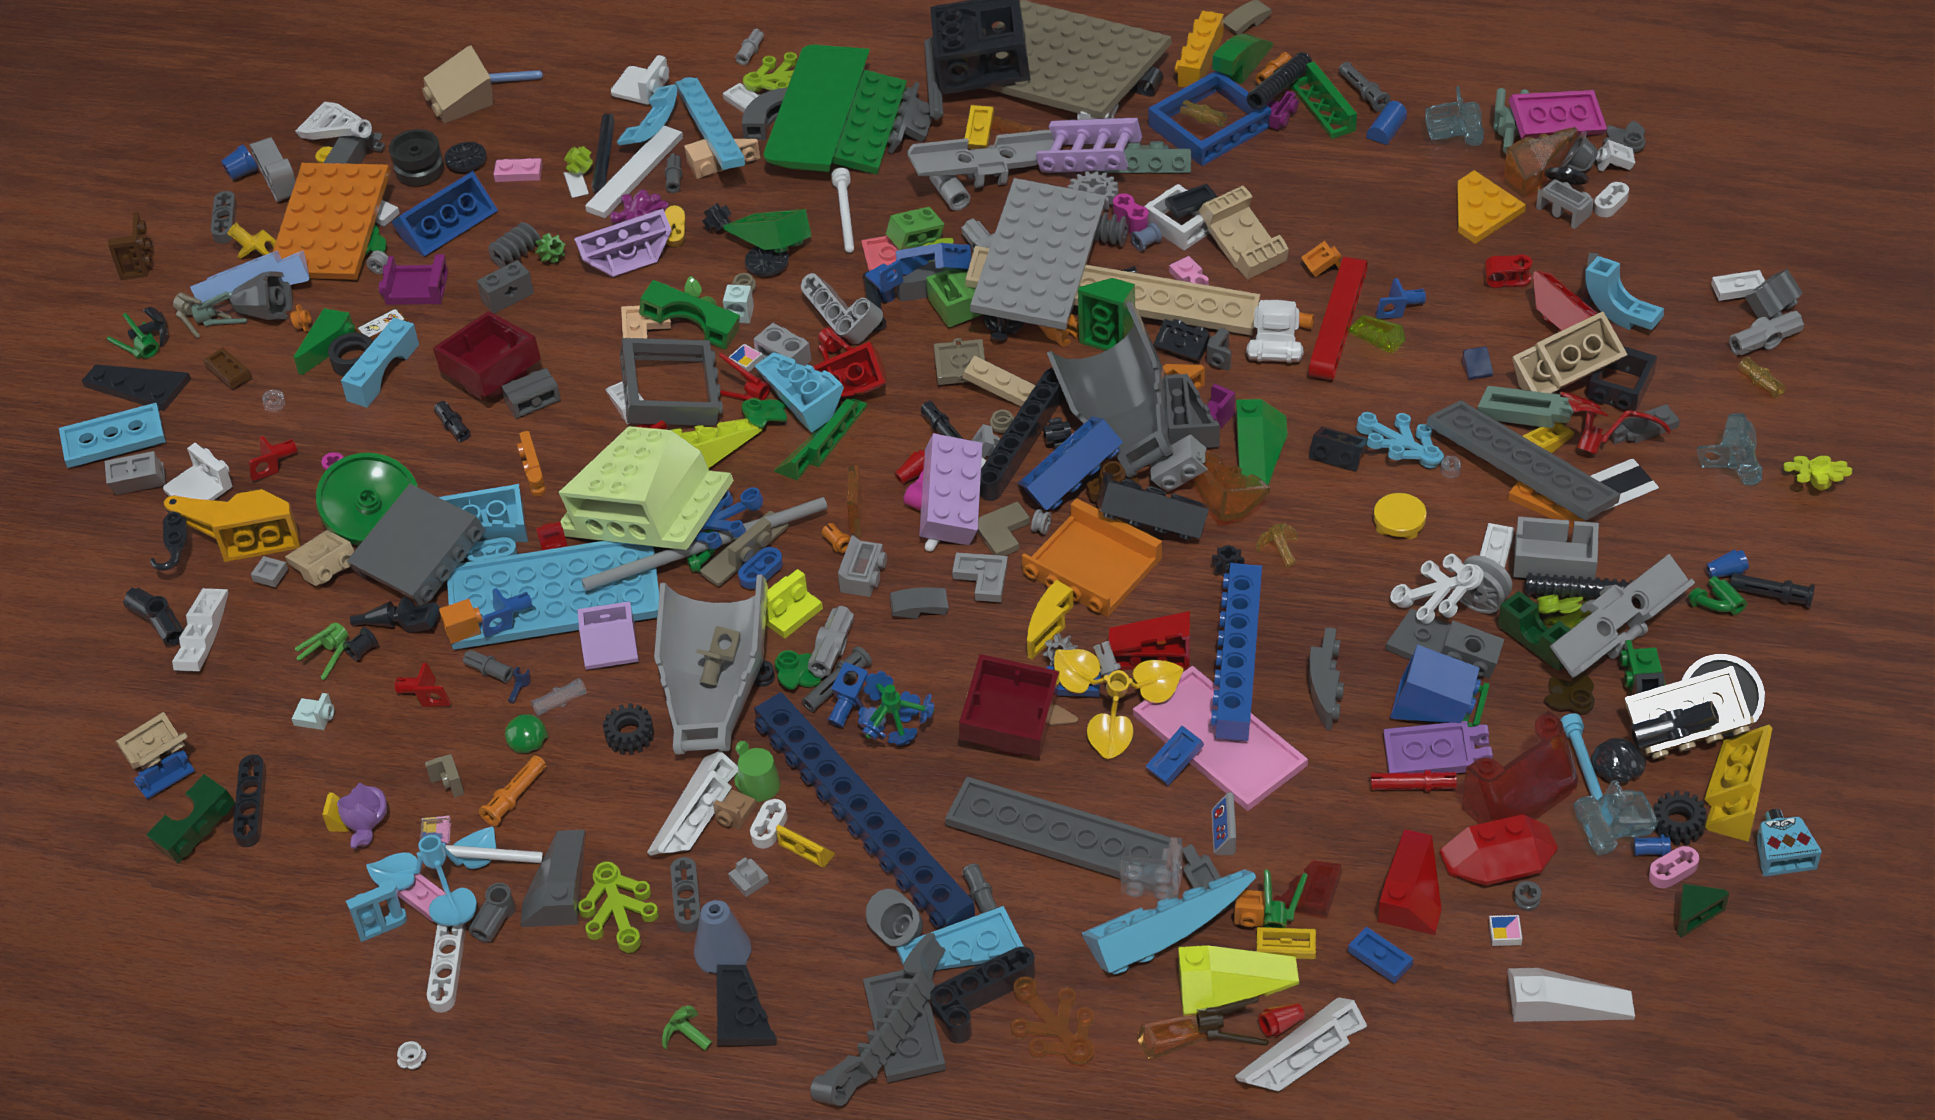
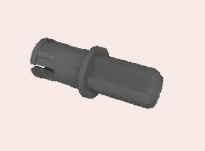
M674 153L668 158L667 168L664 171L666 177L665 188L669 193H677L680 190V178L683 175L681 157Z
M473 650L466 651L464 654L463 663L481 671V674L484 676L490 675L504 683H508L513 677V667L496 661L493 656L487 657Z

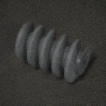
M1105 212L1100 219L1094 240L1099 241L1101 239L1104 243L1110 241L1113 245L1119 243L1123 247L1128 236L1126 217L1123 216L1120 222H1117L1116 214L1109 220L1108 213Z
M521 222L517 227L512 228L510 232L505 233L503 237H499L496 242L489 244L490 257L498 267L503 268L506 264L513 263L514 260H520L521 255H527L528 250H534L535 245L538 246L536 241L541 238L531 225Z

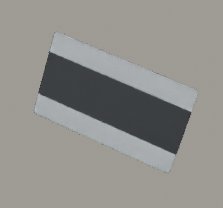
M1634 459L1627 460L1591 475L1594 479L1621 494L1619 503L1612 507L1659 488Z

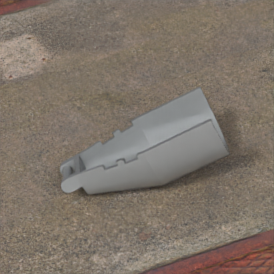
M762 574L757 575L755 596L732 603H710L693 600L677 594L666 583H660L654 658L660 671L661 684L667 698L666 703L674 729L673 750L676 755L694 750H730L732 731L763 663L768 586ZM716 626L739 631L741 635L734 662L725 660V663H721L716 682L717 685L700 682L706 658H704V655L696 653L697 649L710 650ZM724 634L719 639V646L721 649H728L732 644V639L728 634Z

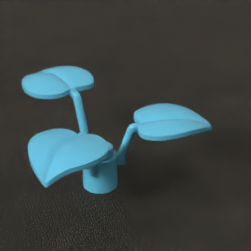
M491 826L472 833L457 841L453 846L496 849L494 828ZM428 835L419 841L420 852L417 853V858L410 853H397L378 862L366 865L370 877L378 886L382 881L392 879L396 882L398 891L404 890L414 883V874L421 872L423 862L429 868L437 869L446 895L438 896L431 902L429 906L430 917L440 925L457 926L466 923L474 916L477 902L474 894L467 888H459L452 893L450 892L441 867L446 856L457 866L463 863L469 869L483 867L492 860L455 857L438 836Z

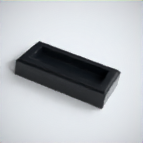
M1206 183L1165 198V205L1177 219L1198 211L1204 203L1218 196Z

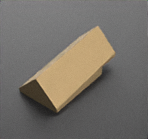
M1603 311L1536 343L1535 346L1513 356L1512 360L1519 387L1527 391L1553 393L1626 357L1627 353Z

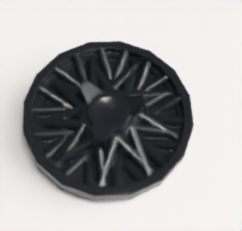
M462 142L449 148L444 158L445 164L449 169L455 172H469L480 168L485 163L487 154L486 149L481 144Z
M1552 167L1547 168L1544 172L1545 177L1550 180L1556 179L1571 185H1584L1589 181V177L1586 174L1570 168Z
M758 246L750 250L745 257V267L754 275L762 277L781 273L789 263L786 251L775 253L774 249L764 250Z

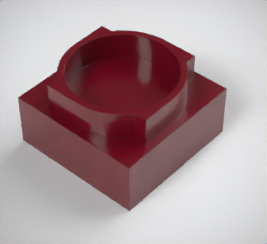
M490 311L433 347L439 370L462 383L466 391L481 400L487 396L502 394L501 386L527 376L526 369L541 360L534 335Z
M979 654L959 721V739L986 745L993 750L1021 757L1023 754L1040 757L1059 690L1060 671Z

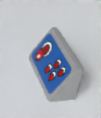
M1228 792L1211 811L1214 855H1234L1236 853L1234 794Z

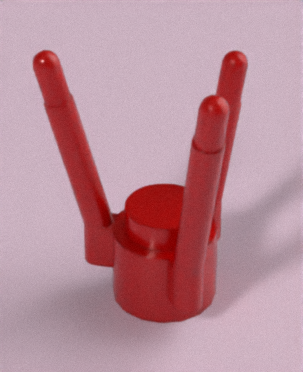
M832 327L823 329L818 335V340L821 343L818 349L822 353L824 361L829 359L828 351L836 352L841 346L847 351L853 349Z
M719 353L720 358L748 379L744 386L747 395L720 390V395L742 400L756 398L762 401L767 398L770 392L769 384L750 374L723 353Z

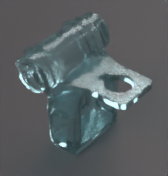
M1459 86L1456 87L1457 102L1443 103L1425 108V120L1431 140L1463 135L1465 142L1469 145L1478 146L1483 142L1484 128L1482 127V111L1480 106L1476 102L1464 104Z
M1744 413L1729 414L1722 443L1719 445L1697 447L1701 466L1736 469L1738 476L1745 485H1755L1762 480L1763 468L1757 462L1754 452L1757 447V435L1754 425L1748 421ZM1714 452L1723 457L1713 461L1707 459L1705 453Z
M1613 780L1610 783L1605 794L1598 800L1594 796H1586L1578 799L1573 806L1576 817L1597 855L1612 852L1618 844L1616 839L1651 834L1658 823L1644 793L1634 790L1622 791L1617 780Z

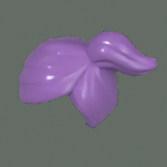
M358 783L349 795L342 797L337 802L338 813L342 822L356 832L351 837V848L353 849L357 846L367 847L371 843L373 838L372 829L383 820L387 812L385 794L376 787Z

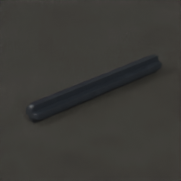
M604 113L601 119L592 180V191L595 194L606 184L615 121L612 113Z

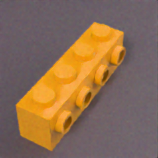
M1202 11L1199 19H1195L1193 32L1189 33L1187 38V46L1182 48L1181 60H1177L1175 65V73L1178 74V87L1186 88L1206 76L1212 63V55L1217 51L1223 37L1224 14Z

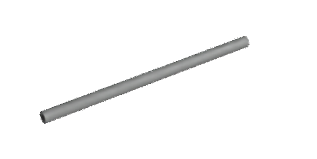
M822 497L764 518L771 522V528L826 510L828 507L825 498ZM760 519L743 524L746 531ZM729 531L718 532L722 539L721 545L739 538L732 537ZM693 541L687 550L671 548L583 578L581 582L584 590L588 591L709 550L710 548L706 543Z

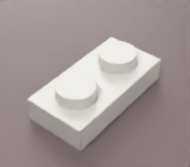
M1760 270L1712 277L1711 285L1718 300L1721 301L1745 297L1746 294L1761 285L1765 280Z

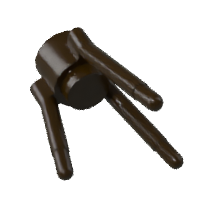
M1257 996L1217 1007L1196 1010L1199 1033L1207 1032L1208 1039L1221 1038L1268 1045V1040L1218 1031V1028L1224 1027V1014L1244 1010L1247 1005L1259 1002V997Z

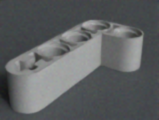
M272 137L249 144L252 155L275 200L280 202L289 199L296 180L288 159L282 158Z
M808 274L802 280L801 289L834 331L851 344L861 343L882 321V310L868 299L860 298L849 308L831 285L816 274Z

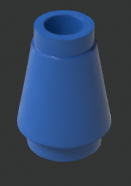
M1733 549L1707 563L1706 568L1710 578L1714 576L1719 578L1732 576L1733 572L1742 575L1743 571L1749 570V565L1743 550L1736 551Z

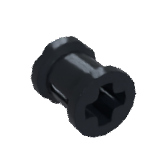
M363 627L357 636L350 641L346 640L342 645L350 658L357 662L367 650L376 648L378 641L369 629Z

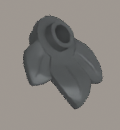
M1631 121L1626 129L1608 125V137L1603 139V142L1606 143L1608 140L1632 148L1633 152H1637L1645 147V130L1636 121Z

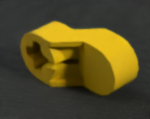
M674 205L665 210V215L671 228L666 244L671 247H678L685 240V213L681 207Z

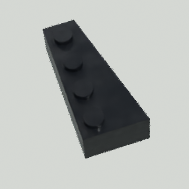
M1104 472L1096 499L1100 512H1103L1104 517L1118 520V517L1128 519V523L1140 527L1144 523L1153 526V530L1161 533H1167L1168 530L1177 532V536L1187 540H1192L1193 537L1200 539L1209 511L1207 504L1177 494H1171L1169 498L1166 497V492L1151 486L1144 490L1141 489L1142 486L1137 484L1136 481L1125 479L1119 482L1112 479L1114 474Z

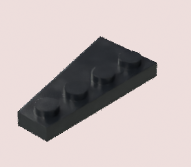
M95 364L82 379V383L85 388L144 406L157 403L159 410L165 411L189 383L191 377L188 372Z

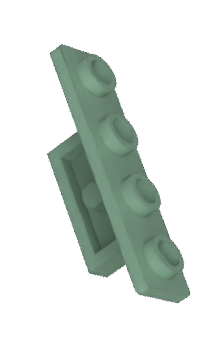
M1152 141L1150 145H1140V142L1127 143L1124 148L1128 163L1126 170L1099 172H1190L1191 150L1168 149V145H1163L1162 141Z

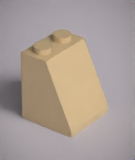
M472 46L466 47L424 77L425 87L422 88L423 94L427 101L431 100L434 114L436 117L440 116L444 124L493 105L491 78Z

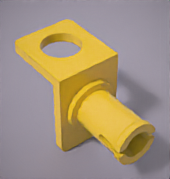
M235 223L227 232V235L243 246L237 256L239 259L254 249L262 255L269 254L270 252L265 248V242L271 243L273 247L276 243V240L264 230L256 235H250L238 223Z

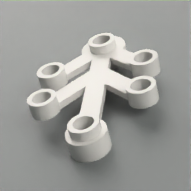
M1449 554L1444 558L1443 566L1450 572L1458 573L1457 576L1447 577L1433 561L1429 560L1422 565L1421 573L1428 579L1433 578L1436 581L1435 583L1412 590L1405 584H1400L1393 589L1390 598L1398 607L1408 608L1413 605L1415 600L1433 595L1416 613L1417 619L1423 624H1429L1435 617L1433 610L1439 603L1440 613L1447 618L1454 616L1458 609L1456 603L1467 590H1472L1480 585L1484 572L1478 565H1463L1461 559L1455 554ZM1455 588V590L1448 597V599L1443 600V598L1448 594V592L1451 589Z

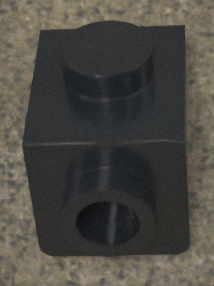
M405 597L401 599L394 613V618L408 633L428 630L435 625L440 607L436 602L415 606Z

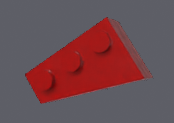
M1190 611L1110 627L1109 642L1116 663H1120L1121 668L1119 670H1134L1137 665L1149 660L1171 662L1182 667L1183 670L1190 668Z

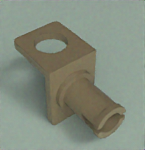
M716 626L710 650L697 649L696 653L702 654L706 658L700 682L717 685L716 682L721 663H725V660L734 662L741 635L739 631ZM728 634L732 639V644L728 649H721L719 639L722 635Z

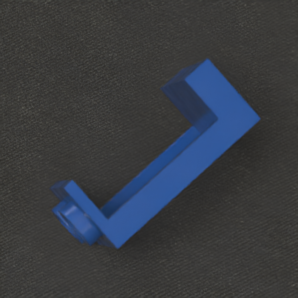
M938 243L896 251V261L898 260L901 263L902 275L910 274L927 264L930 260H935L936 268L968 270L971 262L970 245Z

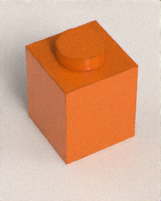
M470 599L439 609L443 626L451 644L481 634L478 623L483 622L478 607H472Z

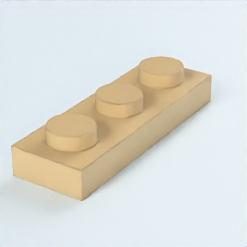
M975 355L962 377L1021 407L1035 387L1034 384Z

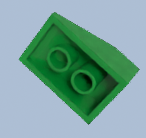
M806 209L753 213L724 225L726 231L764 250L774 249L775 253L788 250L789 245H801L804 239L812 236Z

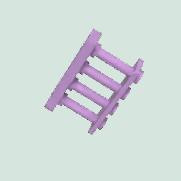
M1138 119L1051 121L1049 129L1052 132L1054 143L1050 151H1037L1036 158L1041 172L1126 170L1128 167L1124 153L1126 144L1140 142L1142 139ZM1105 143H1117L1115 148L1103 149ZM1074 144L1071 150H1060L1062 145ZM1084 144H1095L1093 149H1082Z

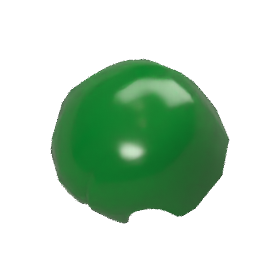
M532 714L518 715L509 722L505 730L507 745L516 753H529L533 750L541 749L544 739L549 738L546 726L542 720Z

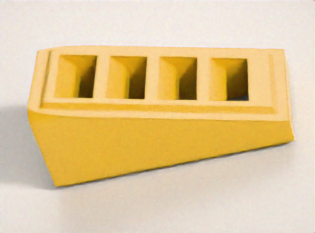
M1555 422L1553 428L1540 427L1523 435V437L1553 453L1571 439L1574 432L1563 424Z

